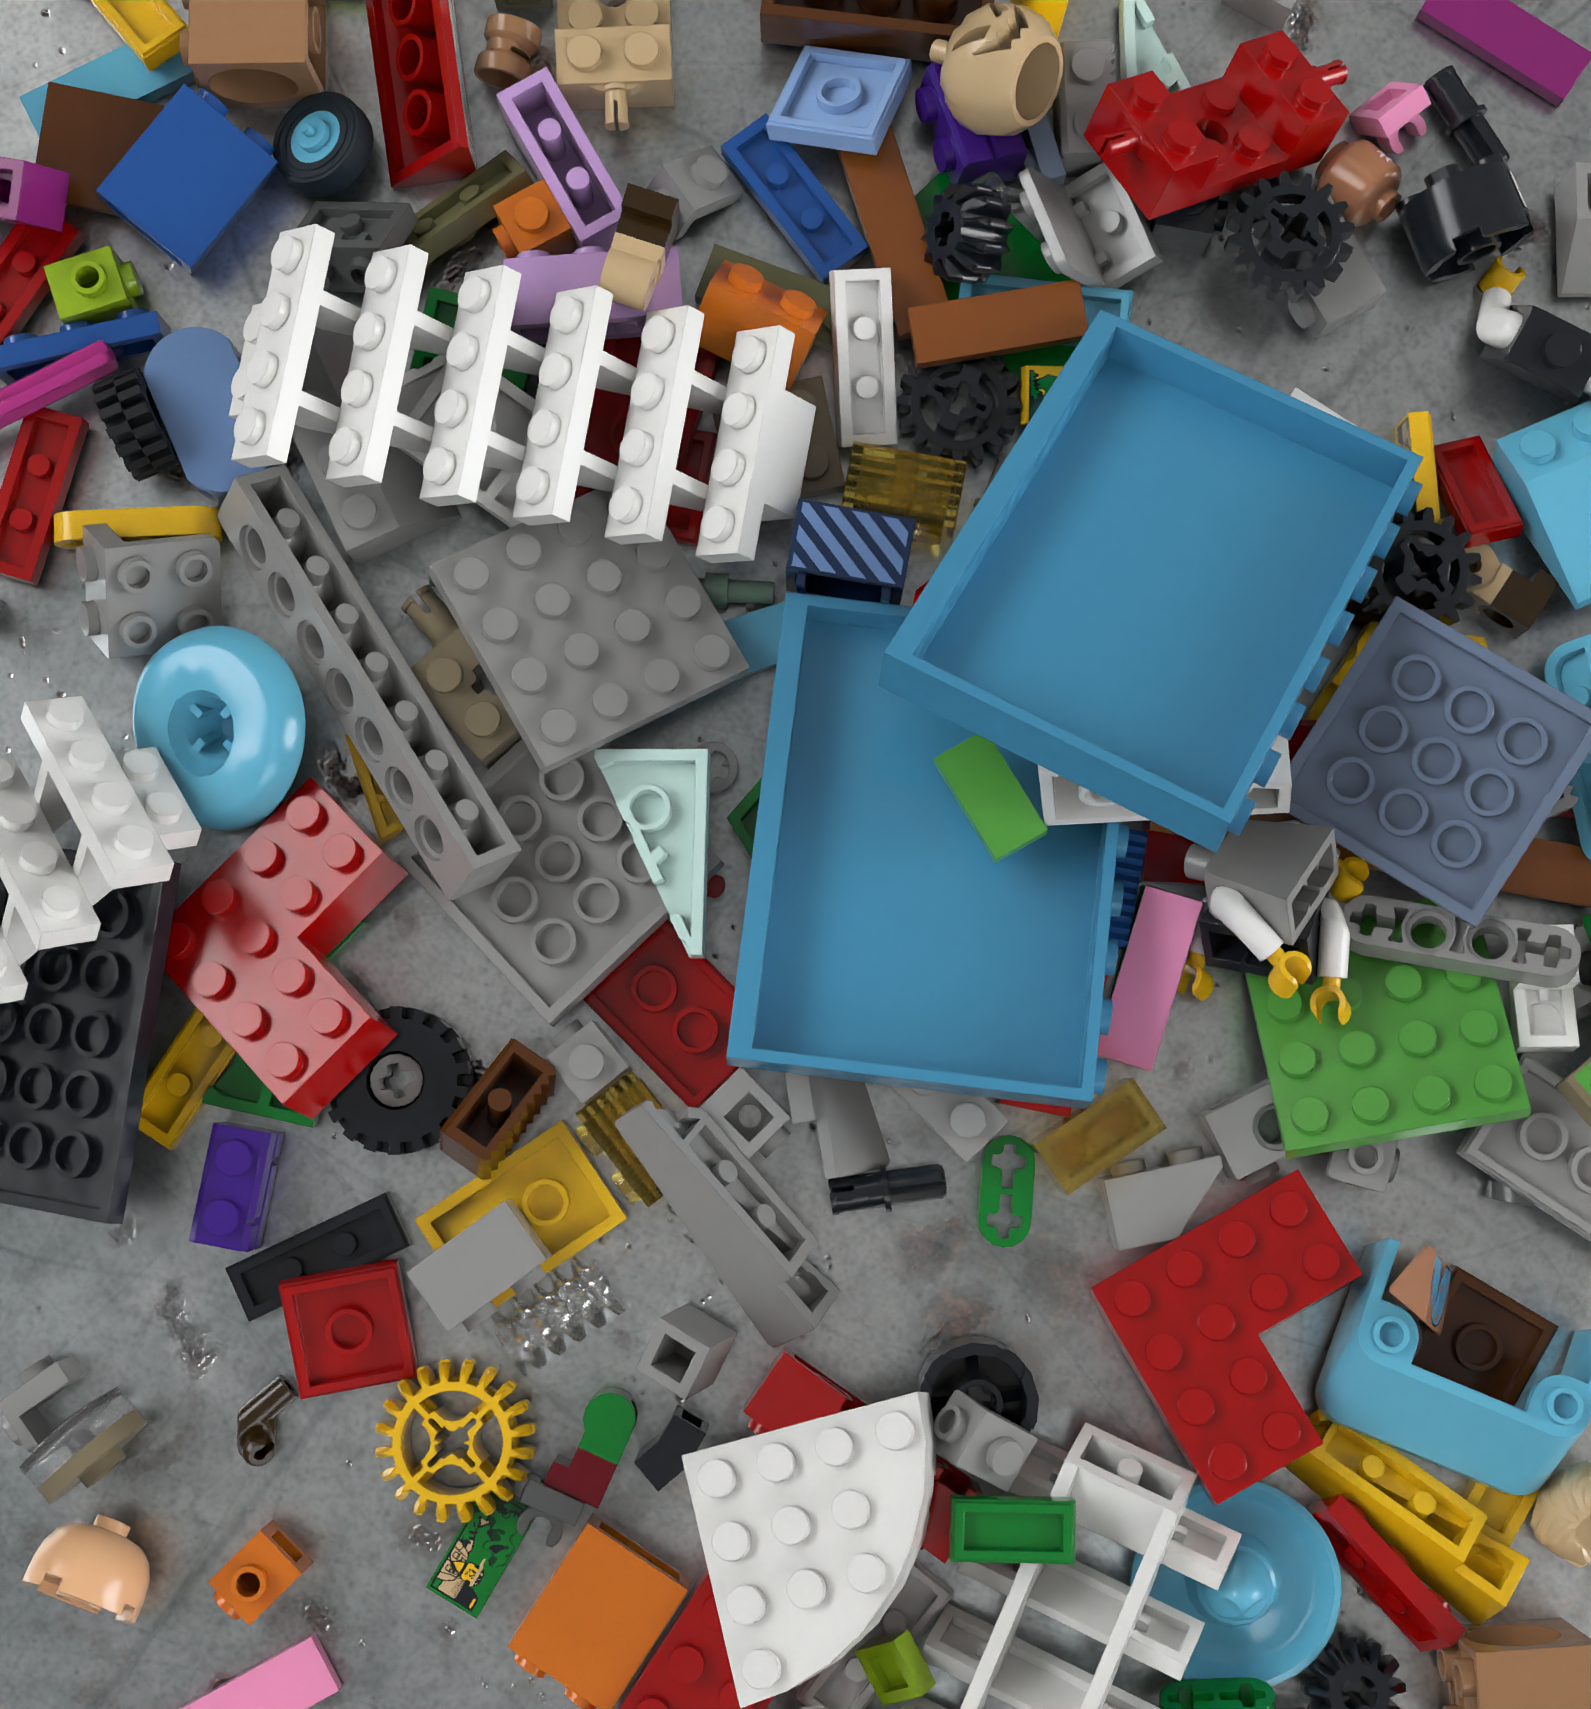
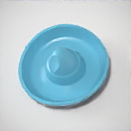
M207 626L191 630L166 643L150 658L138 679L133 704V733L136 748L156 747L201 827L219 831L242 830L266 818L279 805L291 787L300 765L306 727L302 694L286 660L258 636L245 630L228 626Z
M1256 1482L1222 1503L1212 1506L1201 1485L1194 1486L1186 1508L1241 1533L1242 1536L1218 1591L1160 1564L1149 1596L1205 1623L1199 1641L1182 1676L1183 1679L1250 1677L1265 1681L1273 1687L1297 1675L1309 1666L1321 1653L1333 1634L1342 1598V1579L1334 1548L1325 1531L1313 1515L1299 1502L1277 1488ZM1137 1552L1135 1553L1132 1565L1130 1586L1144 1556Z

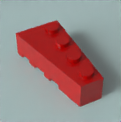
M784 1346L744 1404L743 1412L751 1417L747 1426L758 1435L868 1404ZM936 1453V1475H934V1489L929 1509L930 1517L925 1539L920 1550H927L945 1564L949 1559L950 1494H984L976 1480Z

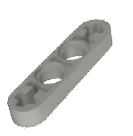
M1362 895L1354 898L1343 909V915L1350 932L1349 949L1363 956L1545 988H1558L1568 984L1575 977L1581 959V946L1577 938L1568 930L1557 926L1484 914L1475 928L1439 906L1373 895ZM1364 916L1376 917L1377 927H1374L1372 934L1369 936L1360 934L1359 924L1363 922ZM1395 919L1403 920L1401 925V943L1392 941ZM1431 923L1443 930L1446 939L1438 947L1423 948L1413 941L1411 937L1412 930L1418 925ZM1494 934L1504 940L1507 951L1499 958L1485 959L1475 953L1472 942L1480 935ZM1518 940L1527 941L1523 964L1514 962L1518 950ZM1547 947L1559 949L1558 955L1561 959H1559L1556 968L1544 966L1545 960L1542 955L1546 952Z

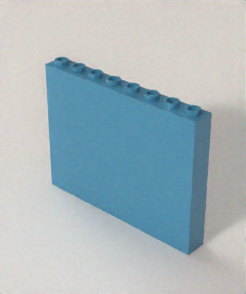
M1100 309L885 650L878 686L1217 853L1227 832L1239 837L1257 803L1246 797L1253 783L1263 788L1266 787L1282 755L1272 749L1278 735L1290 740L1307 707L1296 702L1302 690L1305 689L1314 694L1331 662V660L1321 656L1326 644L1328 643L1336 648L1341 644L1355 616L1345 610L1350 599L1359 603L1363 602L1378 570L1368 566L1373 555L1384 560L1401 528L1391 523L1394 515L1397 512L1405 517L1408 516L1423 484L1413 480L1423 457Z
M786 592L726 1055L727 1065L1086 1109L1093 1102L1094 1094L1103 1095L1106 1082L1107 1060L1097 1058L1099 1034H1109L1112 1020L1113 1002L1112 999L1103 998L1105 975L1114 976L1117 964L1118 940L1109 939L1110 918H1119L1122 909L1124 883L1114 881L1116 859L1124 860L1126 857L1129 824L1108 822L1046 826L1048 829L1046 835L995 864L933 764L935 757L972 737L975 733L878 686L884 652L912 607ZM995 744L1044 822L1038 764Z

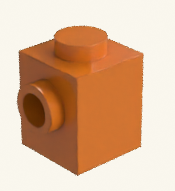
M544 179L493 205L500 226L491 231L506 258H515L517 254L528 250H542L550 253V255L572 254L577 250L572 228Z
M271 1520L208 1583L216 1590L214 1599L219 1607L235 1620L242 1618L250 1626L313 1561L274 1520Z

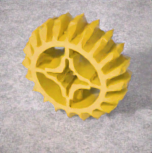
M445 1358L440 1361L439 1379H437L434 1371L428 1365L418 1368L417 1378L421 1388L409 1379L401 1380L397 1387L407 1402L405 1403L395 1398L387 1399L383 1404V1408L389 1414L396 1417L397 1420L381 1421L376 1425L377 1433L392 1437V1443L383 1444L375 1449L376 1457L387 1458L393 1456L395 1465L390 1466L381 1473L383 1480H392L400 1474L405 1484L397 1489L395 1493L396 1499L402 1501L415 1491L420 1495L413 1510L418 1515L425 1513L432 1501L436 1502L435 1515L437 1522L444 1523L449 1519L453 1505H456L461 1522H469L473 1519L474 1514L473 1501L476 1502L480 1511L485 1516L492 1514L496 1510V1504L490 1493L494 1492L500 1499L509 1502L516 1493L506 1477L514 1481L524 1482L530 1474L523 1465L516 1462V1458L532 1459L536 1456L537 1448L533 1445L519 1443L520 1437L529 1436L537 1431V1424L535 1422L528 1421L518 1424L516 1418L517 1415L522 1414L531 1407L529 1400L522 1399L511 1406L506 1397L515 1391L517 1383L510 1379L498 1390L493 1387L492 1384L497 1378L499 1371L494 1365L489 1366L483 1372L480 1379L475 1378L477 1363L473 1358L464 1360L460 1376L456 1375L455 1364L451 1358ZM444 1391H461L476 1396L482 1402L467 1415L460 1416L453 1414L445 1406L439 1408L430 1397ZM417 1413L424 1419L421 1424L429 1433L431 1441L430 1449L420 1461V1464H418L414 1456L411 1444V1431ZM494 1414L499 1421L503 1437L502 1454L497 1467L488 1460L491 1455L483 1446L481 1438L483 1428L492 1419L491 1417ZM476 1419V1423L466 1432L469 1439L463 1442L469 1445L468 1451L460 1447L453 1452H448L437 1460V1456L446 1448L444 1441L451 1437L444 1435L445 1429L447 1428V1430L453 1432L460 1427H465ZM452 1464L460 1466L469 1475L474 1472L483 1482L471 1487L456 1488L440 1484L431 1477L443 1466Z

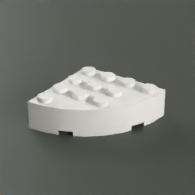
M917 1391L681 1455L740 1708L797 1687L840 1660L879 1623L905 1585L925 1539L934 1489V1475H936V1435L928 1392Z

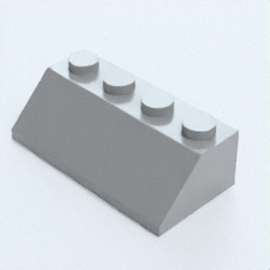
M315 326L302 391L341 408V387L348 374L354 345L353 336L322 330ZM294 425L292 437L345 551L358 566L462 518L456 505L437 507L419 499L424 477L423 465L397 447L389 446L382 483L342 487L325 480L330 460L329 444L334 434Z

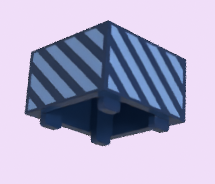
M799 498L786 564V591L900 605L916 519Z

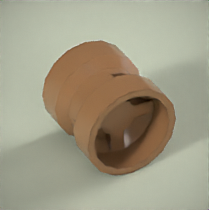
M506 13L491 14L487 18L484 30V37L487 41L486 49L477 56L474 68L475 76L489 86L505 90L532 75L533 71L529 63L531 56L539 51L543 36L542 31L537 25L524 18Z

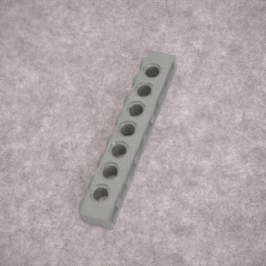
M285 464L236 477L217 514L218 521L448 901H451L496 882L522 849Z

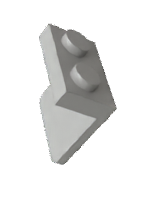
M1104 162L1066 186L1050 180L1049 177L1032 167H1028L1019 173V178L1024 188V191L1019 195L1020 201L1029 218L1034 223H1039L1046 240L1041 243V250L1048 265L1056 274L1063 273L1080 282V285H1086L1089 288L1106 287L1117 289L1164 261L1144 214Z
M106 523L83 525L84 546H78L76 549V565L80 579L85 582L86 601L79 603V622L84 636H89L108 659L155 654L166 643L185 632L207 626H222L220 543L212 535L197 534L124 542Z

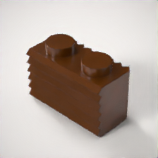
M511 1038L440 1129L439 1145L441 1146V1151L480 1179H491V1170H498V1161L505 1160V1152L512 1151L513 1142H519L520 1133H526L527 1124L533 1123L534 1115L540 1114L541 1106L547 1105L548 1097L554 1096L555 1066L516 1039Z

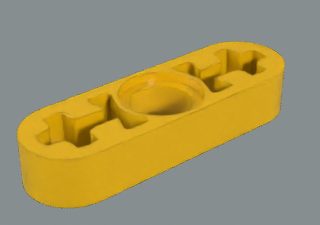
M171 506L58 512L54 514V545L59 548L76 550L78 546H84L83 525L106 523L124 542L210 534L220 543L223 541V528L217 517L220 509L208 506Z

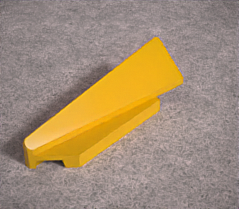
M1316 1410L1307 1416L1324 1444L1284 1466L1321 1498L1342 1494L1344 1498L1356 1503L1366 1513L1368 1524L1387 1544L1396 1547L1405 1555L1412 1572L1428 1587L1440 1594L1470 1622L1481 1625L1507 1606L1530 1559L1480 1532L1488 1518L1487 1514L1391 1446L1331 1422L1320 1410Z

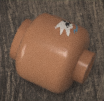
M1358 139L1351 143L1346 141L1338 143L1324 156L1315 172V178L1319 180L1316 191L1318 192L1328 183L1333 186L1330 194L1334 203L1347 202L1348 208L1343 214V218L1346 222L1354 223L1355 227L1365 225L1373 219L1378 223L1384 221L1394 212L1395 205L1401 201L1402 196L1397 192L1402 180L1400 166L1367 140Z

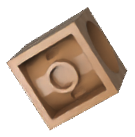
M182 0L184 9L189 10L188 29H182L180 32L182 62L185 66H190L197 87L209 91L227 109L292 108L300 100L311 94L328 91V0Z
M1562 1618L1487 1622L1481 1625L1474 1623L1461 1624L1466 1630L1456 1644L1451 1648L1437 1650L1439 1674L1443 1682H1448L1450 1705L1443 1706L1442 1709H1591V1639Z

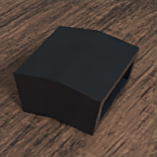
M680 1405L676 1406L663 1430L638 1451L634 1461L635 1465L658 1492L684 1470L681 1455L697 1451L707 1434L709 1423Z

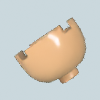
M97 1515L93 1525L72 1522L57 1528L46 1537L34 1554L22 1583L25 1585H38L37 1591L99 1615L102 1609L117 1614L114 1620L133 1625L148 1590L150 1582L149 1562L143 1549L127 1538L131 1529L130 1526L115 1519Z

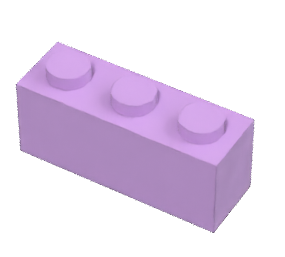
M547 67L496 94L503 120L538 181L544 179L572 228L577 249L586 246H601L609 251L622 212L621 204L623 198Z
M601 246L581 247L575 250L574 254L550 255V253L542 250H528L517 254L516 258L503 259V265L522 274L510 331L536 344H546L550 328V313L555 303L556 293L593 285L599 286L604 262L609 251ZM671 247L659 284H656L645 312L612 302L605 340L641 337L647 312L683 306L678 247Z

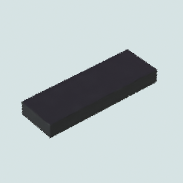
M388 1191L230 1265L225 1270L250 1322L282 1307L278 1285L283 1279L375 1263L413 1245Z

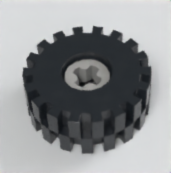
M389 1006L386 1009H375L398 1035L330 1102L332 1110L328 1114L333 1123L341 1124L345 1129L342 1134L350 1141H358L364 1145V1149L375 1153L384 1152L388 1153V1155H402L423 1151L429 1147L436 1146L440 1143V1129L477 1083V1074H473L471 1062L474 1061L470 1049H466L462 1042L464 1037L456 1028L450 1027L445 1019L436 1014L404 1006ZM396 1063L399 1064L401 1071H412L414 1075V1082L405 1086L406 1095L401 1098L398 1097L395 1089H385L383 1085L384 1078L391 1076V1065Z

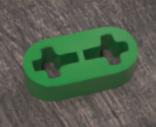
M1009 1134L999 1135L991 1139L983 1148L980 1158L976 1212L977 1228L981 1235L992 1245L1002 1248L1015 1246L1022 1242L1029 1233L1035 1177V1156L1030 1145L1022 1138ZM1012 1144L1014 1154L1024 1158L1023 1167L1013 1168L1011 1187H1001L1002 1170L992 1165L991 1161L993 1154L999 1155L1003 1153L1004 1145ZM1001 1194H1010V1213L1019 1216L1020 1221L1018 1226L1008 1228L1007 1236L1000 1237L998 1236L997 1227L988 1224L987 1218L988 1214L998 1213Z
M1250 1677L1173 1681L1164 1686L1159 1694L1160 1709H1276L1275 1693L1272 1687L1265 1681Z

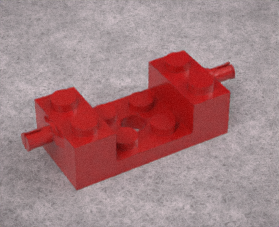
M1282 30L1240 43L1223 77L1174 93L1168 91L1153 70L1107 84L1083 136L1145 217L1151 220L1256 184L1263 177L1267 180L1279 176L1283 171L1290 172L1320 162L1350 113L1331 89L1332 86L1342 85L1346 82L1348 70L1346 65L1341 66L1343 61L1339 59L1318 67L1311 65L1298 50L1296 44Z

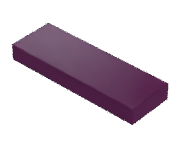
M1426 0L1416 16L1420 21L1557 107L1564 101L1591 60L1590 51L1509 0Z

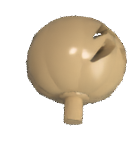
M1003 2L988 3L969 13L963 23L953 31L949 41L936 39L931 45L929 53L932 62L942 65L940 85L944 91L945 103L953 117L961 126L977 135L1015 136L1038 123L1053 104L1063 71L1061 47L1046 18L1028 6Z

